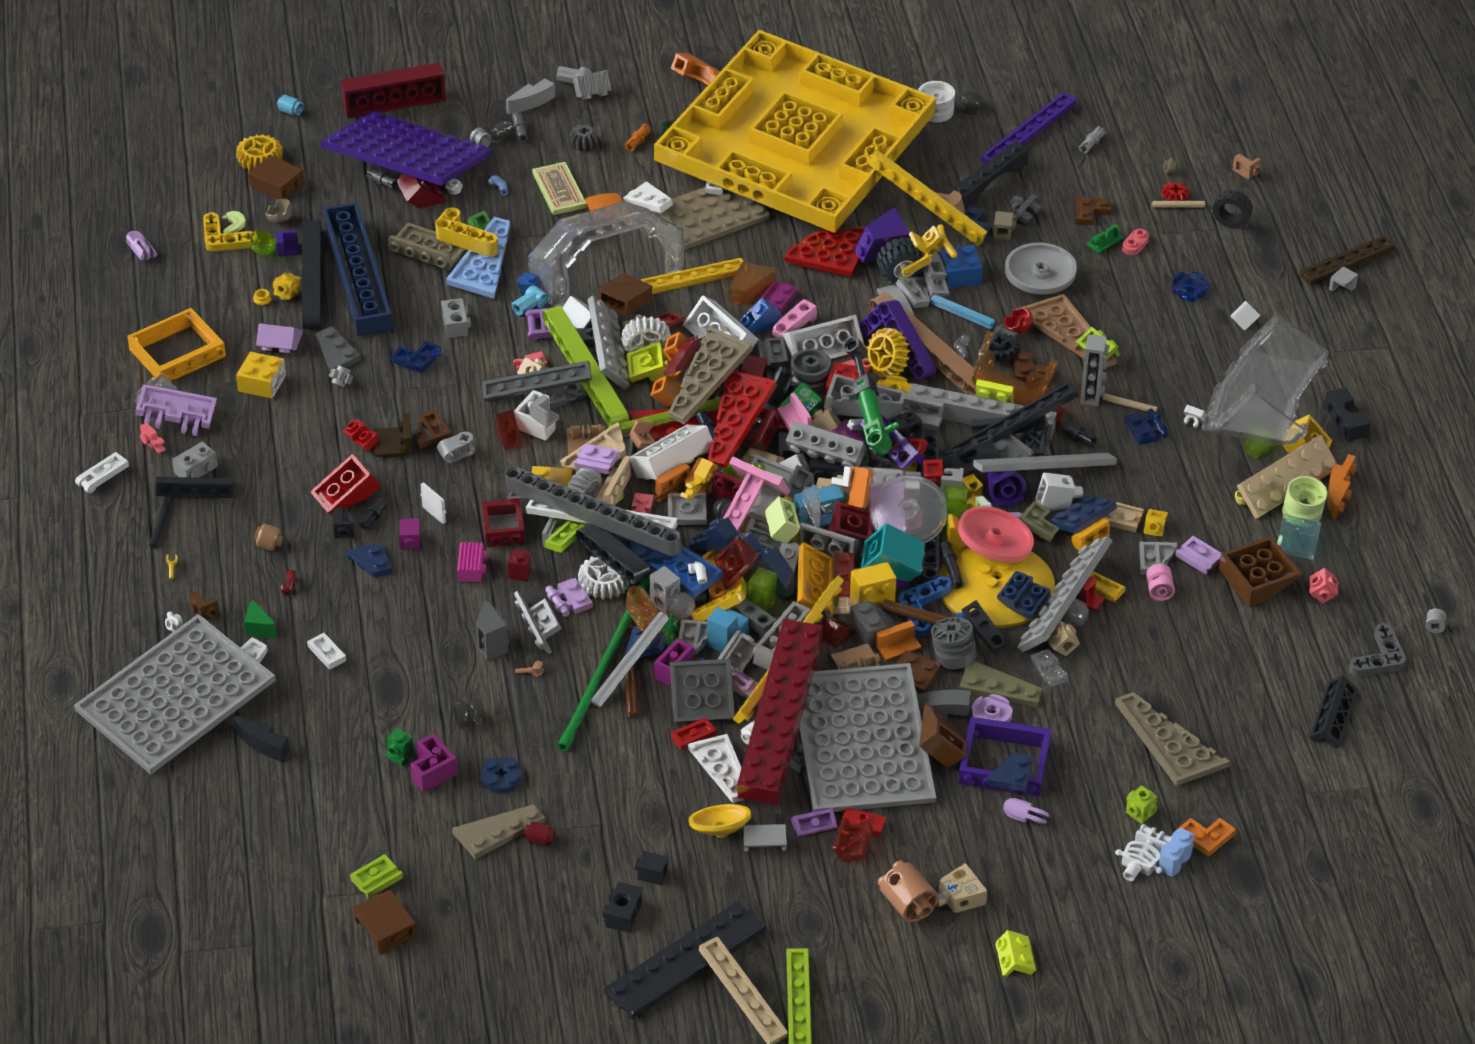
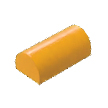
M1101 518L1077 534H1074L1072 536L1074 547L1080 550L1084 545L1089 546L1098 538L1102 539L1110 536L1109 520Z

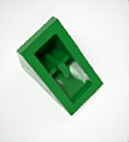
M251 601L244 621L246 636L276 637L275 622L254 601Z

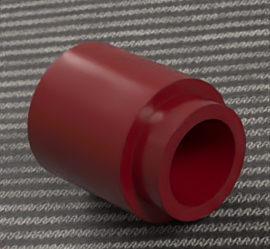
M531 821L530 825L526 824L524 837H527V842L545 846L547 844L552 845L556 829L551 828V825Z

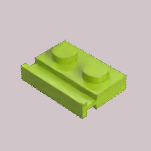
M384 854L351 873L350 878L366 894V897L370 898L401 880L403 873Z

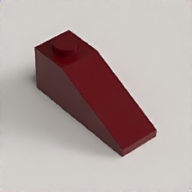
M696 335L688 338V343L681 345L664 370V376L690 367L705 336L699 338Z

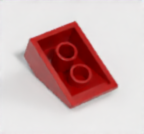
M352 454L310 492L330 515L334 513L335 508L344 509L369 498L381 485Z

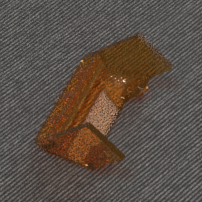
M988 331L975 361L971 377L972 383L976 386L977 379L1013 386L1014 403L1026 406L1044 396L1059 361L1052 358L1045 375L1039 372H1032L1028 375L1026 382L992 369L995 357L988 349L995 334Z

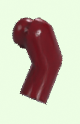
M294 570L286 572L287 584H281L282 594L290 595L293 593L297 581Z

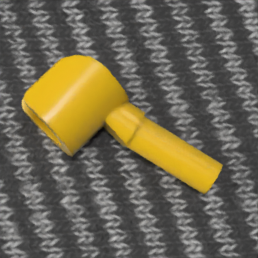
M167 554L166 563L169 565V579H174V567L178 562V557L175 554V560L169 561V554Z

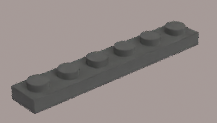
M583 361L483 381V398L485 401L530 393L533 390L540 391L592 380L591 365L589 361Z

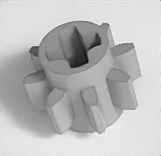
M339 365L337 369L332 368L329 377L333 378L331 383L341 387H345V384L350 385L353 376L349 375L351 370Z

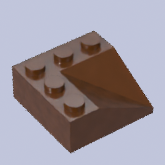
M1272 536L1221 553L1219 571L1248 607L1266 602L1302 576L1300 570Z

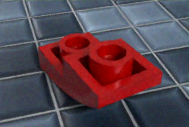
M358 419L350 422L347 428L343 430L345 435L366 451H369L381 439Z

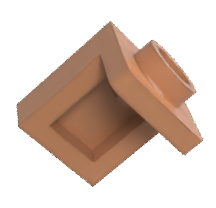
M637 420L629 434L638 449L643 450L655 443L649 433L653 426L651 421Z

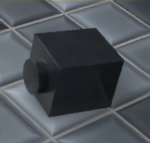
M644 851L641 859L638 858L635 864L638 880L662 886L668 872V856Z

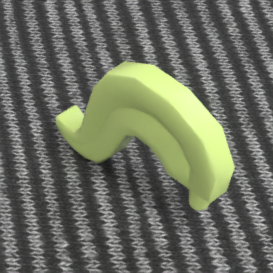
M230 211L225 216H222L223 219H228L229 222L233 223L224 229L223 234L235 233L245 227L246 219L239 211Z

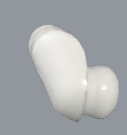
M697 561L688 565L689 573H696L699 584L706 583L705 566Z

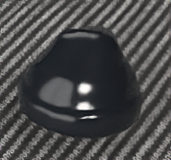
M868 446V457L872 468L889 469L898 466L887 453L878 455ZM907 455L901 456L900 461L902 463L907 459Z

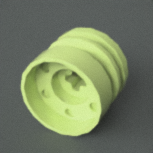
M1308 476L1294 478L1288 484L1282 508L1284 518L1289 523L1298 527L1316 525L1321 520L1327 497V490L1324 484L1316 478Z

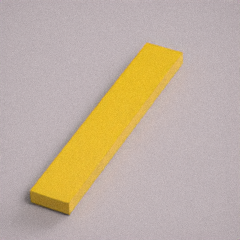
M742 258L649 277L641 279V281L652 285V294L747 274V267Z

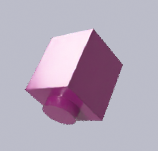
M400 519L401 549H420L419 519Z

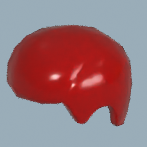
M1023 307L1012 310V315L1005 317L1004 326L1018 334L1025 333L1033 322L1032 313Z

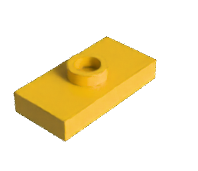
M1094 571L1091 573L1090 576L1097 579L1095 593L1115 603L1125 592V586Z

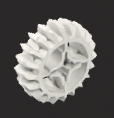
M644 316L643 319L637 317L636 321L630 320V324H626L625 329H623L621 339L624 350H627L629 353L657 342H661L665 348L667 337L671 336L664 321L660 322L659 318L654 319L652 316L646 318Z
M591 556L590 561L585 560L578 573L579 584L582 589L587 592L588 596L593 595L595 599L601 597L602 600L605 597L609 599L612 596L618 597L620 593L624 594L625 589H628L629 586L627 580L598 557L594 558Z

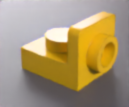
M1149 509L1146 515L1144 534L1162 537L1168 512Z

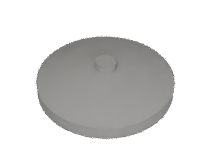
M1030 243L1019 246L1008 255L1005 262V274L1008 280L1015 287L1033 294L1060 292L1069 287L1076 277L1077 265L1073 256L1065 249L1053 244Z

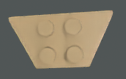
M618 422L586 443L619 450L620 456L618 460L627 455ZM583 446L560 460L562 467L580 470L575 468L573 462L578 459L577 456Z

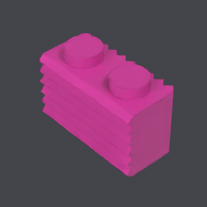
M482 542L460 543L457 569L458 582H482V576H486V564L483 563L487 562V550H484Z

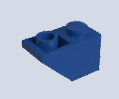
M762 297L739 322L751 333L771 329L782 318V315L775 304Z

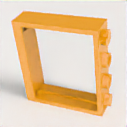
M192 308L127 336L129 350L162 385L226 357L224 342ZM190 326L208 344L161 366L143 348Z

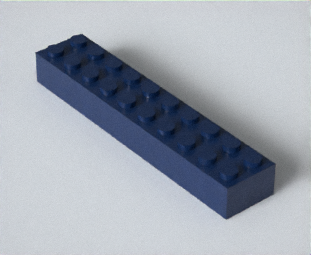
M358 203L324 207L325 229L357 336L393 330L391 310Z

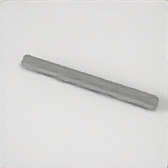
M659 612L591 699L593 705L601 707L668 621V616L665 613Z

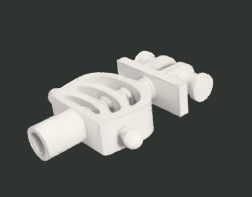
M1142 824L1140 830L1136 832L1135 841L1129 842L1125 851L1116 850L1117 856H1123L1122 865L1127 866L1123 873L1124 878L1128 881H1134L1139 872L1147 876L1151 875L1154 871L1158 874L1161 873L1162 868L1158 867L1160 861L1159 852H1161L1162 847L1166 843L1171 841V837L1165 835L1164 831H1160L1158 834L1156 833V828H1149Z

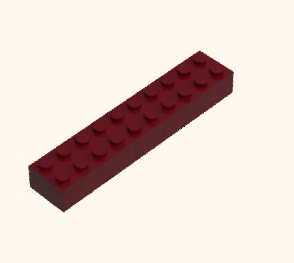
M783 619L737 782L739 799L773 805L779 804L823 642V625Z

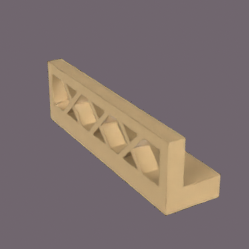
M624 456L619 467L612 468L596 497L597 499L614 506L616 505L631 477L630 456Z

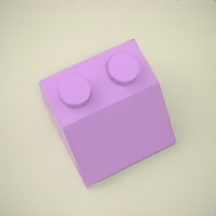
M259 324L256 345L261 346V350L272 351L273 348H278L279 352L290 353V350L297 349L303 330L293 327Z

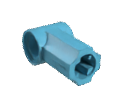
M532 285L527 289L524 296L512 302V308L518 316L523 315L526 311L536 306L539 308L544 307L549 300V295L537 286Z

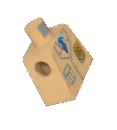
M963 864L941 878L936 906L940 907L948 904L951 910L956 913L986 904L987 890L968 865Z

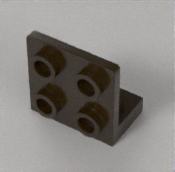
M402 413V421H399V427L373 430L381 438L374 445L375 457L413 454L409 413Z

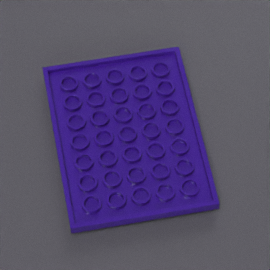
M373 111L334 134L329 135L321 140L320 145L322 148L441 186L491 156L492 149L486 148L485 145L474 144L466 139L461 140L454 135H445L438 130H429L422 125L416 126L409 121H400L393 116H384L377 111Z

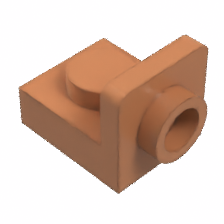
M1237 154L1234 156L1233 171L1250 179L1260 172L1261 159L1257 158L1251 161Z

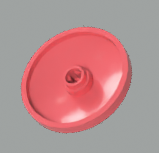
M987 506L970 508L962 514L958 524V532L964 543L976 553L994 561L1005 563L1022 561L1029 556L1034 545L1033 535L1026 524L1016 516L998 508Z

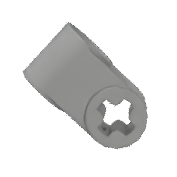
M461 432L458 435L444 439L438 443L437 450L447 463H454L457 460L471 456L475 452V448L472 445L473 435L469 432Z

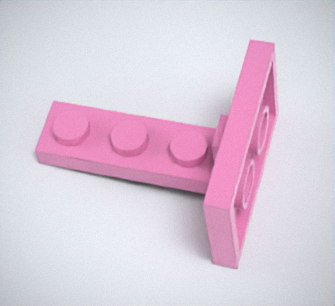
M732 457L729 464L738 475L744 477V480L724 518L728 517L737 531L740 532L762 489L766 487L784 496H788L791 490L782 478Z

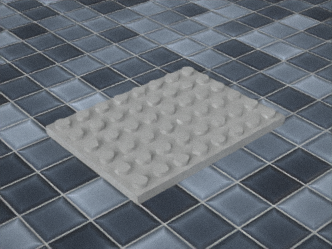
M197 614L74 705V709L152 775L275 682L276 678L273 673Z
M910 663L814 672L799 727L813 812L833 808V811L837 812L845 811L846 808L859 810L936 802L928 752H925L919 746L922 721Z

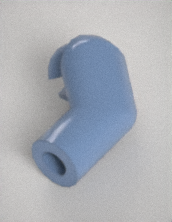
M494 175L488 180L492 187L496 185L499 187L501 196L508 194L507 183L499 176Z

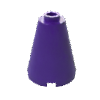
M1016 471L987 472L989 494L996 505L1010 507L1023 499L1027 486L1020 474Z

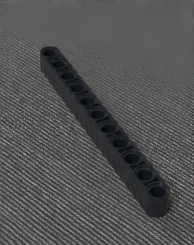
M934 433L924 434L922 439H925L928 445L922 456L926 460H939L938 436ZM923 463L921 464V541L925 542V555L922 560L921 584L939 577V485L931 486L924 484Z

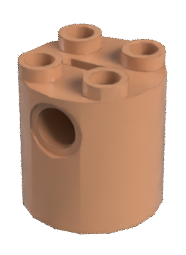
M899 860L886 875L881 876L878 880L883 895L907 922H916L927 917L938 902L939 895L912 863H904L902 860Z

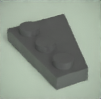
M332 326L316 333L329 374L331 369H337L338 365L347 368L361 361V355Z

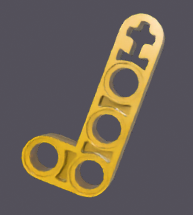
M448 208L436 220V237L438 240L488 257L498 254L497 235L461 223L459 209Z

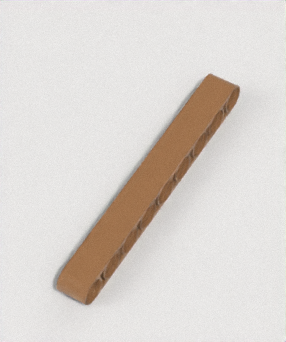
M884 292L870 300L869 306L871 310H874L881 302L895 299L887 292ZM904 308L936 368L965 394L976 396L977 379L988 380Z

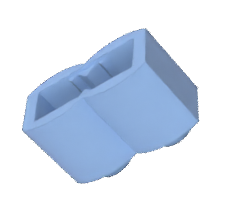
M1179 828L1173 833L1171 841L1162 847L1159 861L1162 873L1173 877L1181 870L1182 863L1186 862L1192 855L1193 833Z

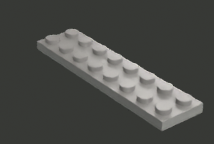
M1108 536L1102 539L1098 538L1091 545H1084L1078 551V557L1070 563V569L1062 575V581L1054 587L1055 591L1046 600L1047 604L1038 611V617L1030 623V629L1022 635V641L1018 645L1022 653L1048 640L1112 543Z

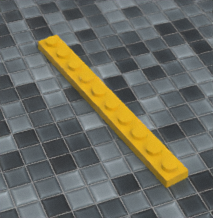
M837 576L830 582L802 622L817 624L823 617L821 612L823 610L826 611L833 603L830 599L832 597L835 598L842 590L840 585L844 580L840 576ZM769 669L733 718L738 724L744 719L748 721L755 712L753 710L754 706H759Z

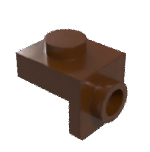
M197 591L190 593L191 602H189V608L192 613L199 614L205 620L219 615V606L216 599L205 603Z

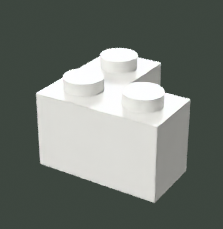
M533 390L514 410V428L546 441L556 430V424L553 423L546 428L531 418L530 403L543 395Z

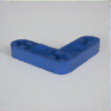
M941 576L906 590L899 595V603L909 606L906 601L908 599L911 601L910 606L924 610L922 605L952 592L951 579ZM923 591H930V592H931V593H930L929 595H927V596H922V595H921V593H922ZM906 617L908 621L912 620L917 636L926 637L930 635L932 630L931 623ZM922 622V625L925 628L920 627L919 623Z

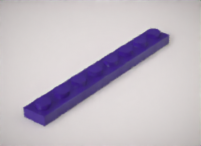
M1062 92L981 155V162L987 163L1015 141L1025 145L1076 105L1077 99Z

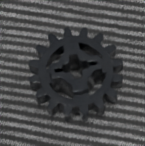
M997 333L996 336L990 334V338L985 337L980 345L982 357H987V361L992 359L993 363L997 360L1001 363L1005 360L1010 361V358H1016L1020 350L1018 338H1013V335L1007 336V333L1003 335Z

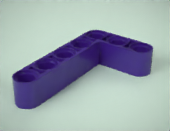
M898 300L881 302L859 323L862 338L872 337V334H875L877 330L891 328L902 332L903 336L906 337L905 342L909 344L907 350L910 351L907 354L909 359L906 360V363L914 378L921 380L935 376L936 366Z

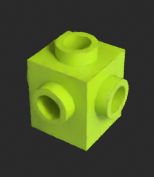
M1141 785L1127 796L1126 813L1141 824L1144 823L1157 810V796Z

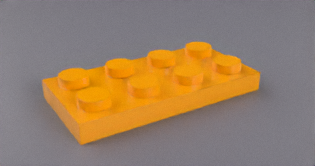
M803 542L799 546L797 603L812 609L830 582L834 580V559ZM833 603L828 608L831 611V617L833 616Z

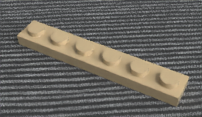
M718 936L699 945V951L765 1042L767 1044H775L787 1038V1030Z

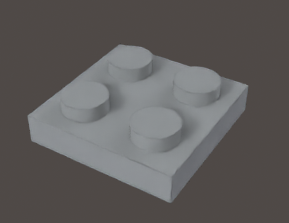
M668 493V517L677 518L678 525H707L706 493H696L692 500L680 496L681 493Z

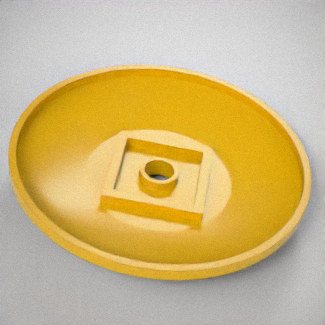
M966 546L955 552L958 558L957 564L965 585L961 589H957L956 586V589L953 588L950 594L941 597V599L955 615L958 612L962 613L964 607L977 600L996 628H1010L1029 623L1038 617V614H1036L1030 620L1014 612L997 599V595L1014 572L1019 571L1032 576L1034 583L1051 589V594L1055 591V581L1049 566L1032 551L1022 561L1005 563L983 557ZM944 564L940 569L939 577H949L947 567Z

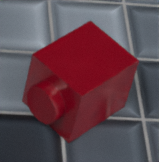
M512 549L508 560V579L527 582L532 569L531 552Z

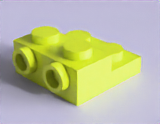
M661 342L627 353L628 372L631 382L642 380L646 377H649L651 381L664 377L663 372L668 366L669 361L663 352L664 347Z

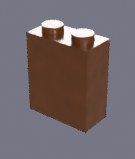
M270 155L249 172L250 187L278 200L286 199L304 184L303 169Z
M622 273L599 287L598 300H602L608 308L627 317L651 301L653 286L626 273Z

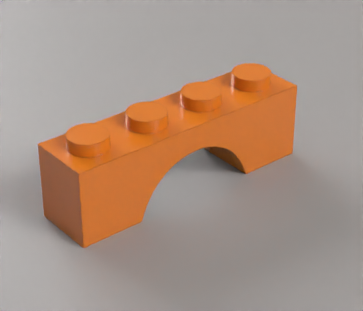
M676 53L671 69L679 74L697 79L707 86L720 73L719 70L689 53Z
M681 332L667 337L663 352L667 356L669 363L681 345L688 343V338ZM686 369L654 381L650 396L665 407L672 405L675 397L680 393Z

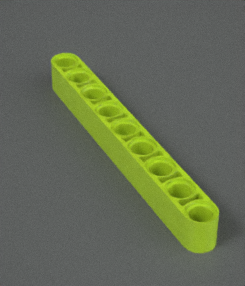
M557 306L542 311L545 325L569 364L583 361L590 362L592 380L581 383L608 427L617 422L619 424L628 422L629 416L605 375L600 372L598 364L563 308Z

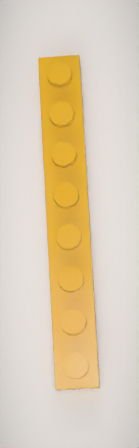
M876 150L872 154L869 162L871 167L977 246L983 242L987 234L985 229L880 151Z

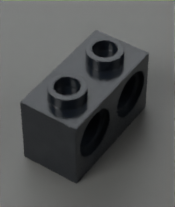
M913 410L888 419L891 423H899V427L896 429L905 438L917 439L921 437L922 420Z

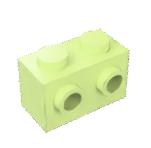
M778 496L765 510L771 537L776 541L788 543L800 530V525L794 503Z

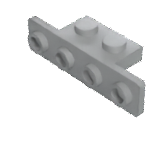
M516 591L514 593L517 599L515 604L521 611L523 610L524 613L521 615L525 622L530 624L528 629L533 637L537 638L535 640L536 645L540 650L544 649L550 654L552 651L546 639L562 628L549 602L543 599L529 608L526 600Z

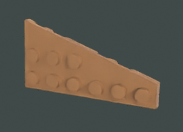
M1064 294L1023 306V308H1027L1032 313L1033 326L1085 359V351L1076 341L1091 327ZM1114 355L1108 358L1107 367L1116 365L1117 358Z

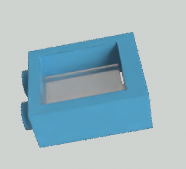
M838 484L794 494V506L799 525L806 523L823 529L829 528L837 501L846 502L845 492L840 490Z

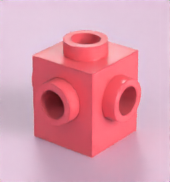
M1326 568L1309 576V592L1313 598L1318 599L1322 604L1338 595L1337 578Z

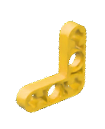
M210 212L204 215V235L208 251L245 249L257 245V237L254 232L245 231L221 234L218 214Z
M739 576L727 584L725 595L694 610L691 613L695 621H705L717 607L727 610L742 602L746 598L747 583L743 576Z

